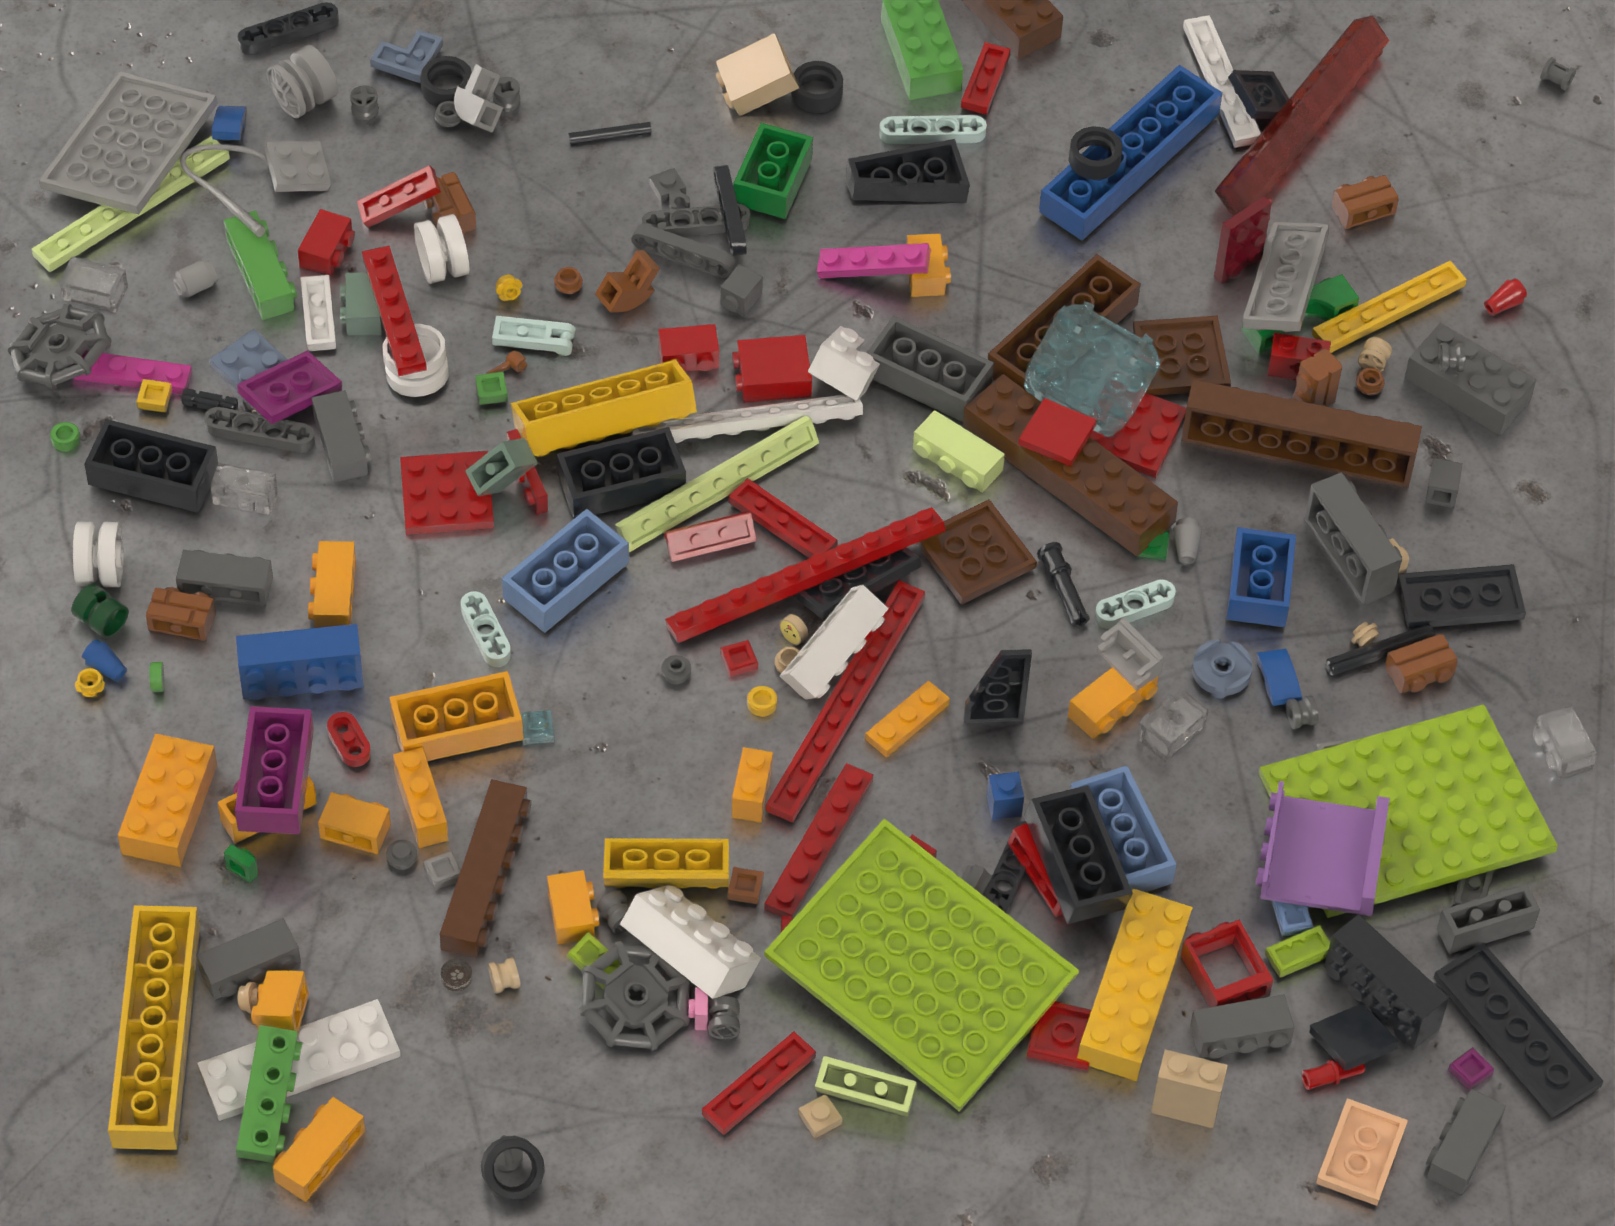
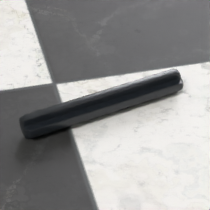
M1424 625L1328 658L1325 664L1326 670L1329 675L1333 676L1386 658L1388 652L1436 636L1435 631L1431 625Z

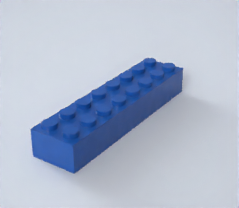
M1178 65L1109 128L1120 138L1123 145L1121 163L1117 172L1106 179L1092 180L1079 176L1069 164L1041 190L1039 212L1081 241L1084 240L1219 115L1223 92L1183 66ZM1094 145L1089 146L1081 154L1085 158L1095 161L1105 160L1112 156L1107 149Z

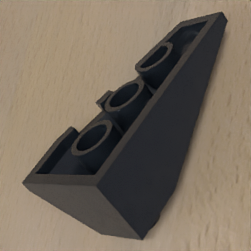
M1031 649L1001 650L965 701L964 723L1024 721L1032 658Z

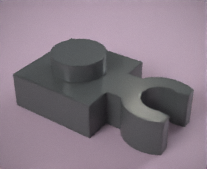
M675 168L649 177V184L661 203L669 201V209H677V204L690 208V198L686 195V186Z

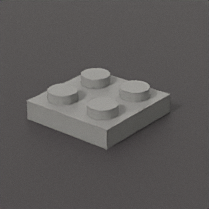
M320 141L266 142L264 151L275 192L329 191L331 181Z

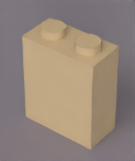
M775 33L716 61L719 69L716 77L722 89L726 88L727 90L723 94L725 101L730 109L735 107L740 116L799 88L784 47Z
M1165 1049L1151 1113L1213 1129L1228 1065Z

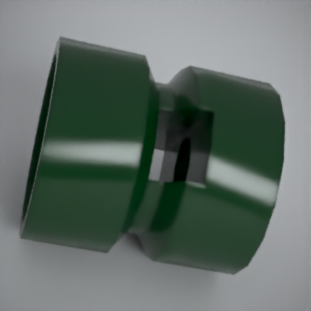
M95 583L84 587L74 599L71 607L72 615L84 624L89 625L94 632L105 639L111 638L121 630L129 614V610L116 598L110 597L107 591Z

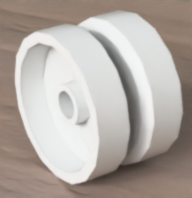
M454 214L439 217L437 229L429 220L414 224L417 251L428 283L444 281L447 273L446 267L448 272L455 278L469 274L467 248L461 227Z
M414 324L426 361V371L398 376L387 337L383 343V358L387 382L394 391L401 395L410 397L429 395L444 386L449 377L445 339L440 331L424 324Z
M77 522L73 539V571L76 586L86 587L89 584L96 583L99 573L100 582L104 587H120L124 564L121 523L104 522L98 536L97 527L93 522Z

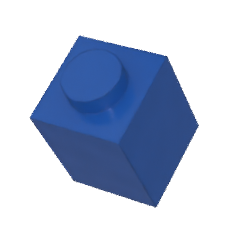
M1019 771L989 775L987 799L992 820L1022 817L1024 793Z

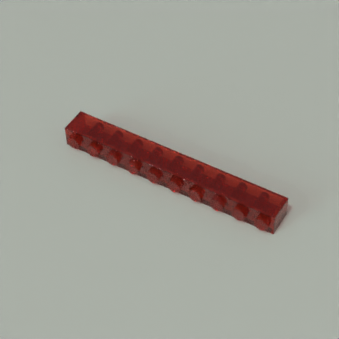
M1373 15L1352 21L1215 189L1216 194L1232 216L1263 196H1267L1273 190L1272 186L1275 182L1287 173L1286 169L1300 157V151L1315 138L1314 134L1317 130L1328 122V117L1333 110L1341 106L1342 99L1356 87L1355 83L1358 79L1369 71L1371 63L1382 55L1383 48L1390 40Z

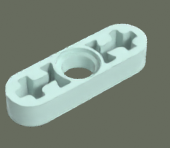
M1156 580L1103 599L1096 606L1095 621L1100 627L1110 629L1123 618L1130 623L1166 610L1174 603L1175 587L1167 580ZM1133 599L1142 602L1143 607L1133 609L1128 606L1127 602ZM1104 611H1107L1109 614L1114 613V616L1110 617L1108 614L1103 613Z
M476 591L466 593L461 599V614L485 662L492 667L505 666L511 659L510 644L484 594ZM470 604H475L476 607H479V616L476 617V612L473 607L469 606ZM484 624L491 625L494 628L489 634H482L477 629ZM495 642L497 650L502 652L501 655L492 652L491 643Z

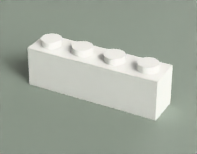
M864 585L852 587L781 673L780 677L805 700L816 697L819 699L830 688L828 682L832 677L840 675L848 666L846 660L852 653L856 654L866 644L867 641L864 638L867 634L881 626L885 620L882 616L888 608Z

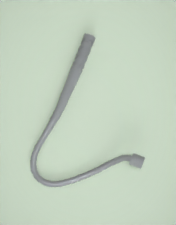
M200 145L185 151L180 159L183 171L191 179L212 193L257 237L263 236L266 231L265 228L228 196L195 175L187 167L186 159L192 153L205 150L238 151L253 155L267 162L266 155L253 149L235 145Z

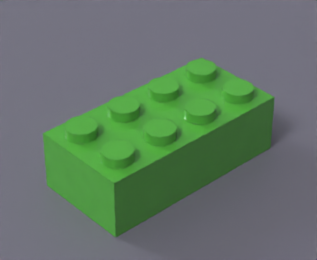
M882 0L881 22L909 100L962 91L964 69L939 1Z

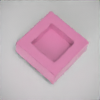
M695 987V999H689V1018H695V1030H707L708 995L699 987Z

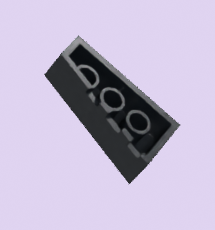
M955 139L849 158L847 161L845 178L852 200L967 203L970 184Z

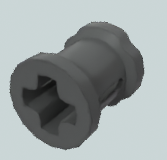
M1551 57L1546 62L1540 79L1544 81L1548 79L1560 85L1561 89L1566 91L1575 77L1576 69L1572 67L1569 69L1557 63L1556 59Z

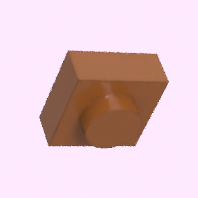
M733 867L727 899L758 904L764 872Z

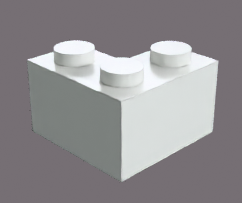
M840 326L821 344L808 372L857 401L867 391L880 363L876 362L868 353L860 351L865 341L864 339L859 337L854 330Z

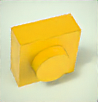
M143 379L136 401L137 409L166 413L172 393V384Z

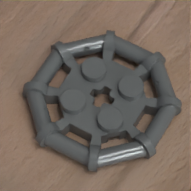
M64 304L61 309L37 318L31 317L28 319V325L16 341L10 343L8 347V353L12 356L15 367V377L19 381L28 380L46 385L50 389L56 388L57 384L80 375H89L92 372L91 368L104 350L109 349L112 340L107 335L104 315L100 311L91 312L72 307L71 304ZM94 328L95 334H86V331ZM88 347H92L83 359L81 356L84 354ZM31 353V357L24 360V355ZM37 367L46 368V373L35 371Z
M621 941L615 942L610 950L592 964L585 965L581 971L583 975L581 1007H579L580 1015L585 1016L605 1038L607 1041L606 1045L610 1047L618 1045L647 1048L650 1051L658 1050V1046L682 1026L686 1027L690 1022L688 1010L690 985H692V982L647 946L623 944ZM628 957L650 959L649 964L639 966L629 962ZM616 960L619 962L620 967L610 975L603 971ZM657 964L672 978L671 980L666 981L656 970ZM596 982L605 985L603 999L594 1000ZM633 989L635 992L641 990L643 992L641 996L642 1001L631 1000L629 998L631 995L629 990ZM677 990L676 1008L668 1005L667 997L669 991ZM606 1009L617 1021L614 1029L599 1014V1011ZM662 1015L668 1017L670 1021L655 1032L652 1023ZM623 1026H627L630 1029L641 1027L643 1028L644 1035L621 1032Z

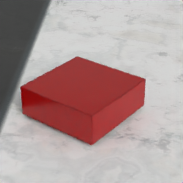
M749 640L720 647V654L730 677L758 669V661Z

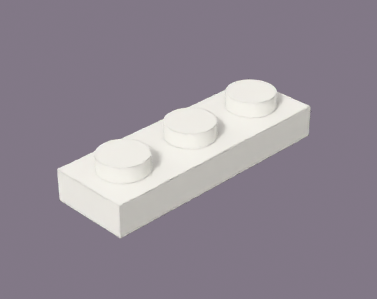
M329 275L301 277L307 350L336 349Z

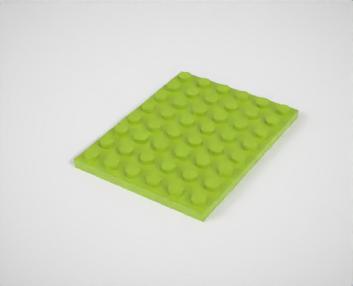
M1484 704L1259 767V776L1270 797L1271 792L1277 793L1279 781H1284V796L1375 810L1377 796L1390 798L1374 904L1557 852L1558 845ZM1323 909L1327 918L1346 913Z
M885 818L764 951V956L959 1112L1079 973V970Z

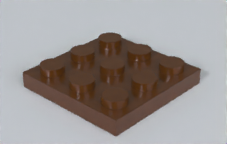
M1218 315L1133 322V333L1145 393L1150 395L1190 393L1193 379L1231 387Z
M990 499L945 520L946 531L916 543L961 605L1035 569L1037 565L1036 559Z

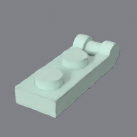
M496 316L492 345L554 351L559 355L568 356L572 352L573 344L571 339L574 338L576 329L569 323Z

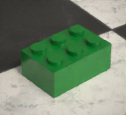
M760 123L733 182L737 204L745 205L751 210L786 219L812 161L813 137Z

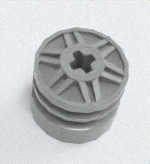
M307 45L294 52L290 57L291 61L282 59L278 64H274L267 69V79L275 98L293 118L303 116L306 111L310 112L314 109L315 103L323 104L339 93L338 83L331 66L318 49L312 45Z

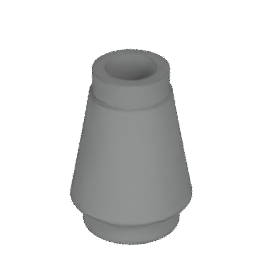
M1182 518L1176 521V526L1173 528L1178 561L1183 564H1191L1196 561L1202 528L1199 526L1198 520Z

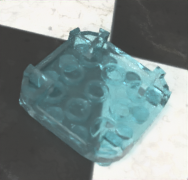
M1084 301L1083 305H1070L1067 307L1064 305L1058 311L1027 366L1024 387L1027 392L1031 393L1041 402L1046 398L1097 419V424L1093 431L1111 437L1116 432L1122 430L1130 421L1158 371L1161 359H1158V353L1152 345L1154 341L1147 334L1140 338L1092 311L1095 306L1094 304Z

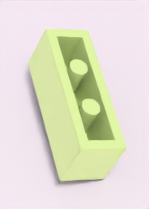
M936 410L914 431L913 450L918 455L928 458L939 465L943 471L952 473L967 486L974 487L982 493L1003 471L1005 457L1003 452Z
M823 1056L815 1084L817 1092L905 1117L909 1115L917 1087L916 1081Z

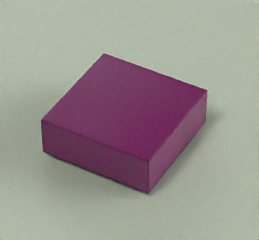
M1473 1047L1450 1063L1448 1068L1469 1091L1493 1075L1494 1068Z

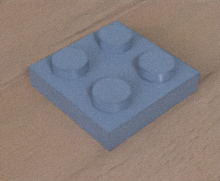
M252 329L209 359L210 366L236 390L238 383L288 360L255 329Z

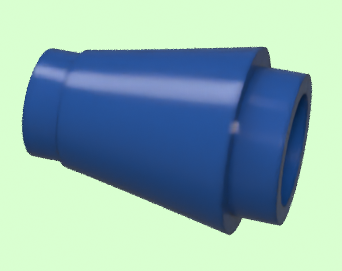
M96 639L86 647L82 654V658L87 666L96 669L115 682L119 681L127 672V668L106 642Z

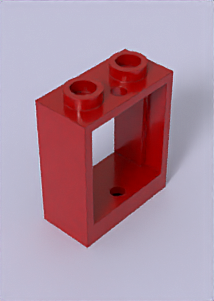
M1240 919L1231 923H1220L1214 929L1202 934L1200 932L1193 933L1183 941L1181 958L1208 1007L1260 999L1270 995L1273 978ZM1233 944L1250 977L1215 989L1198 957Z

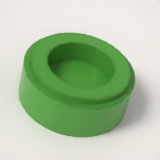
M58 423L50 432L52 445L59 451L73 450L80 443L79 429L73 423Z
M163 662L150 663L149 680L152 692H164Z

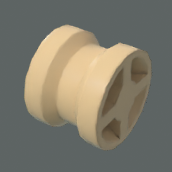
M1369 338L1364 344V350L1358 357L1359 365L1363 369L1375 368L1382 372L1386 367V360L1392 354V347L1381 338Z
M513 957L507 958L501 964L496 962L488 963L489 975L495 994L502 993L504 988L511 987L517 989L521 987L517 966Z

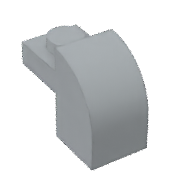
M475 64L465 89L457 86L455 92V110L461 119L474 126L493 132L503 107L490 101L501 75Z

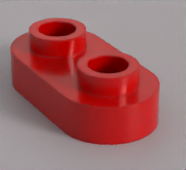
M348 712L333 714L327 721V731L340 758L346 765L351 767L364 765L371 756L370 743L356 718ZM342 729L347 730V731L344 732V733L338 732L339 730H342ZM354 752L360 753L358 755H351Z

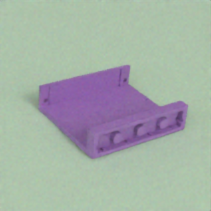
M1279 781L1277 793L1271 792L1269 810L1274 811L1273 818L1267 817L1264 835L1270 836L1269 843L1263 842L1260 860L1266 861L1265 868L1259 867L1256 886H1262L1260 899L1372 916L1390 798L1377 796L1376 809H1365L1284 796V781Z

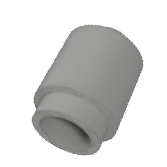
M200 260L176 271V278L173 279V282L179 294L184 293L185 296L190 297L212 287L213 283L218 281V276L209 260L205 262Z

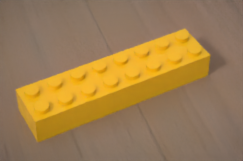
M134 905L108 1126L112 1148L177 1150L197 961L196 955L200 932L197 907Z

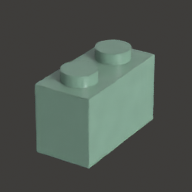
M367 272L346 273V284L340 285L341 302H346V307H340L341 324H346L347 336L381 335L382 320Z
M522 438L503 441L466 469L465 472L477 495L481 496L501 492L537 465L538 462L526 439Z

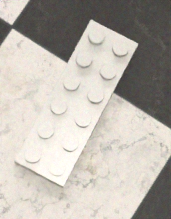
M378 999L300 1026L297 1041L303 1042L300 1060H293L291 1072L297 1073L294 1092L287 1091L286 1097L400 1057L399 1047ZM256 1042L197 1063L219 1121L243 1113Z

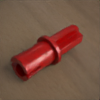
M1328 1060L1322 1066L1303 1070L1301 1078L1307 1090L1330 1083L1336 1085L1339 1084L1341 1079L1364 1073L1365 1065L1361 1064L1345 1071L1337 1062Z

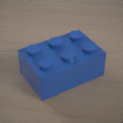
M1237 527L1226 620L1285 627L1290 605L1296 535Z

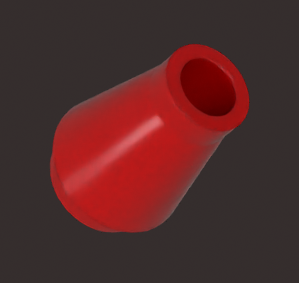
M1518 279L1506 280L1484 302L1485 309L1490 315L1494 316L1499 312L1522 304L1524 298L1527 297V291Z

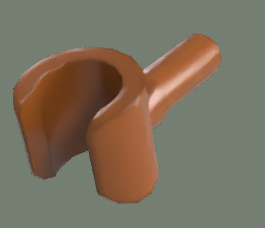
M512 351L506 357L505 362L486 372V374L503 372L511 367L516 372H522L527 367L526 358L520 352Z

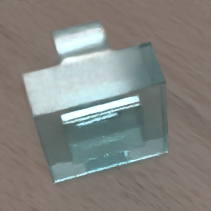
M551 710L521 713L524 745L555 742Z

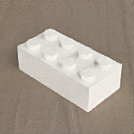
M666 885L636 894L620 923L622 927L712 999L746 987L761 960V957L753 952V948L748 943L739 941L730 934V930L725 925L715 922L707 915L704 908L691 903L677 887Z

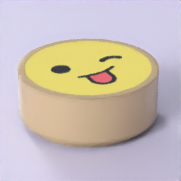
M790 614L780 621L781 633L791 644L799 645L807 639L808 629L798 616Z

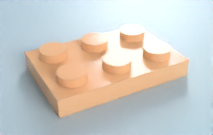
M1347 1098L1316 1184L1377 1206L1408 1120Z

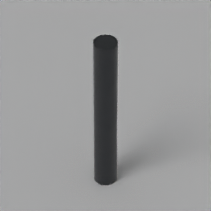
M650 122L572 132L568 133L569 143L573 144L651 133L652 129Z

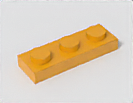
M928 680L865 733V740L887 758L949 706L950 698Z

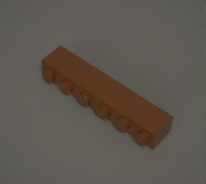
M491 779L439 934L441 950L477 958L480 947H486L489 938L487 926L489 920H495L498 903H495L498 894L503 895L506 886L504 874L506 868L511 869L514 862L515 851H512L514 843H520L523 833L521 822L523 817L528 818L531 810L532 801L527 799V787Z

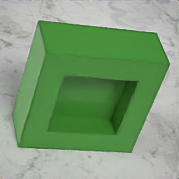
M503 372L475 375L479 405L508 401Z

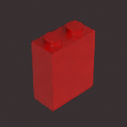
M805 335L737 340V352H732L733 369L739 370V375H735L736 392H742L743 403L812 397V375L808 372L810 362Z

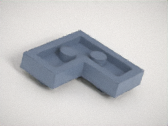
M417 30L407 49L381 41L370 59V65L373 68L421 83L422 69L427 62L436 58L443 46V38Z

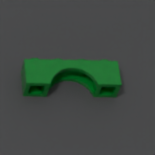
M1343 274L1333 278H1326L1313 286L1304 317H1316L1328 321L1358 306L1359 296ZM1242 324V332L1258 354L1271 350L1274 333L1285 334V331L1243 328Z

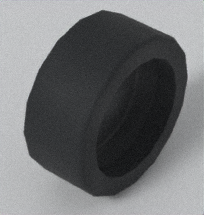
M453 56L437 57L427 62L422 69L420 77L423 97L436 107L445 101L454 102L457 87L439 89L433 86L431 82L439 76L453 75L461 78L463 82L459 87L465 89L472 73L470 66L464 60Z
M811 61L802 64L795 70L794 75L799 88L792 91L791 96L794 103L801 109L810 113H823L831 111L839 105L843 95V76L838 68L825 61ZM823 80L830 83L833 89L823 94H812L805 91L801 86L807 81Z
M1097 126L1086 127L1076 132L1072 137L1068 161L1071 168L1079 176L1092 180L1106 179L1115 174L1119 169L1123 145L1120 138L1107 128ZM1091 145L1101 146L1107 149L1112 156L1105 160L1095 161L1085 158L1079 153V150Z
M518 1136L501 1137L492 1142L484 1152L481 1161L482 1177L486 1185L499 1197L509 1200L523 1199L534 1193L542 1183L545 1173L544 1159L538 1148L527 1139ZM507 1149L522 1150L531 1160L532 1170L530 1176L519 1186L509 1187L503 1185L494 1174L496 1158Z

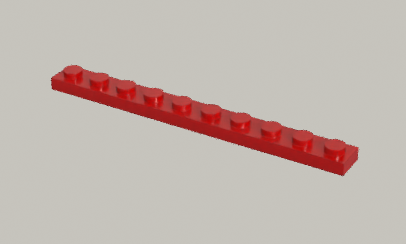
M932 507L918 511L912 516L900 521H894L890 525L874 532H868L862 537L842 543L821 554L813 555L807 560L787 566L783 570L766 577H761L740 588L732 589L726 594L706 600L695 607L677 612L675 615L665 619L667 629L675 640L680 643L946 531L944 521Z
M900 580L897 582L884 604L888 608L882 616L885 618L884 622L878 629L873 632L870 631L864 638L867 641L866 644L850 661L765 806L766 812L789 822H794L924 601L926 591Z

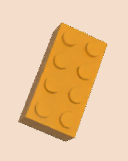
M508 671L389 697L391 718L400 751L423 747L427 761L523 740L522 717Z
M155 733L118 833L121 855L181 867L217 768L213 745Z

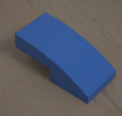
M218 106L212 126V139L240 140L242 129L245 126L247 107Z
M1287 649L1258 652L1257 663L1265 678V690L1272 705L1286 704L1289 699L1302 700L1299 682Z

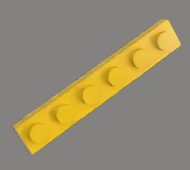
M1448 261L1314 327L1312 336L1315 339L1331 341L1330 353L1465 287L1467 279L1451 261Z

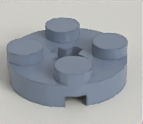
M1221 639L1211 640L1201 645L1196 651L1192 664L1193 677L1201 688L1210 692L1215 698H1225L1227 695L1240 692L1248 685L1251 679L1252 658L1249 652L1236 642L1230 641V644L1220 643ZM1219 663L1221 666L1227 664L1229 667L1227 671H1219L1216 664Z

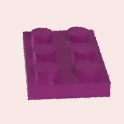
M308 350L237 384V393L271 424L311 406L312 397L342 391V381Z

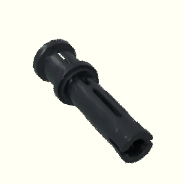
M1059 542L1045 544L1037 551V557L1043 561L1046 567V577L1055 584L1072 626L1079 627L1077 620L1083 626L1090 620V617L1071 579L1072 568L1068 562H1065L1061 553L1063 548Z

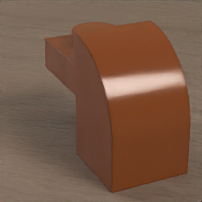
M636 250L624 272H607L595 295L610 312H627L643 304L653 294L655 290L651 283L660 268L645 250Z

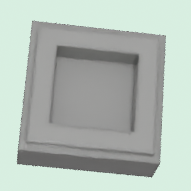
M452 850L423 861V867L435 891L457 883L461 869Z

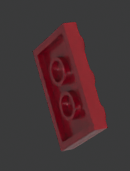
M1265 196L1222 223L1214 277L1220 283H1223L1230 277H1236L1244 268L1261 260L1264 253L1272 202Z

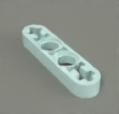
M977 115L891 116L884 118L880 122L879 136L887 144H930L955 139L956 143H977L985 138L987 124L982 117ZM920 126L925 128L926 132L919 134L915 133L912 129ZM943 126L952 127L954 131H952L951 133H944L940 130V128Z

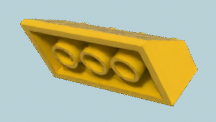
M605 838L604 887L656 888L666 885L677 888L707 887L715 889L729 887V839Z

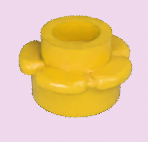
M510 274L501 276L495 285L496 294L499 295L498 297L502 301L516 299L521 294L520 289L523 287L521 280L516 279L515 276Z
M93 668L82 670L75 682V689L85 697H93L97 693L102 692L105 687L102 674Z

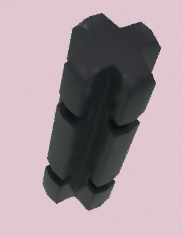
M185 388L181 396L182 404L193 407L196 404L197 408L207 410L214 407L238 409V399L226 396L223 398V395L204 391L196 393V390Z

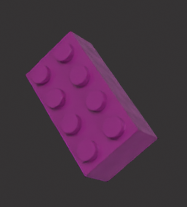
M250 706L235 807L238 831L285 834L301 833L314 733L312 710Z

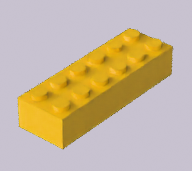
M676 360L510 403L515 429H518L521 438L526 439L535 456H545L551 451L560 448L571 449L579 443L587 441H601L606 436L617 433L627 434L635 428L643 426H657L665 420L683 419L689 414L697 412L692 380Z
M1132 889L1133 894L1127 904L1080 1043L1077 1058L1088 1061L1090 1067L1137 1081L1193 907Z

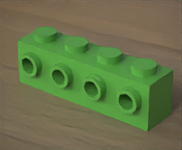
M259 1025L236 1147V1157L274 1163L276 1154H280L283 1151L286 1135H280L282 1122L288 1123L291 1104L285 1103L287 1091L294 1092L297 1073L291 1072L293 1060H300L303 1043L297 1041L298 1031Z

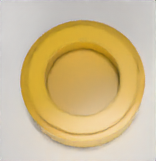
M757 686L751 689L747 696L749 711L759 717L771 715L777 708L776 692L767 686Z

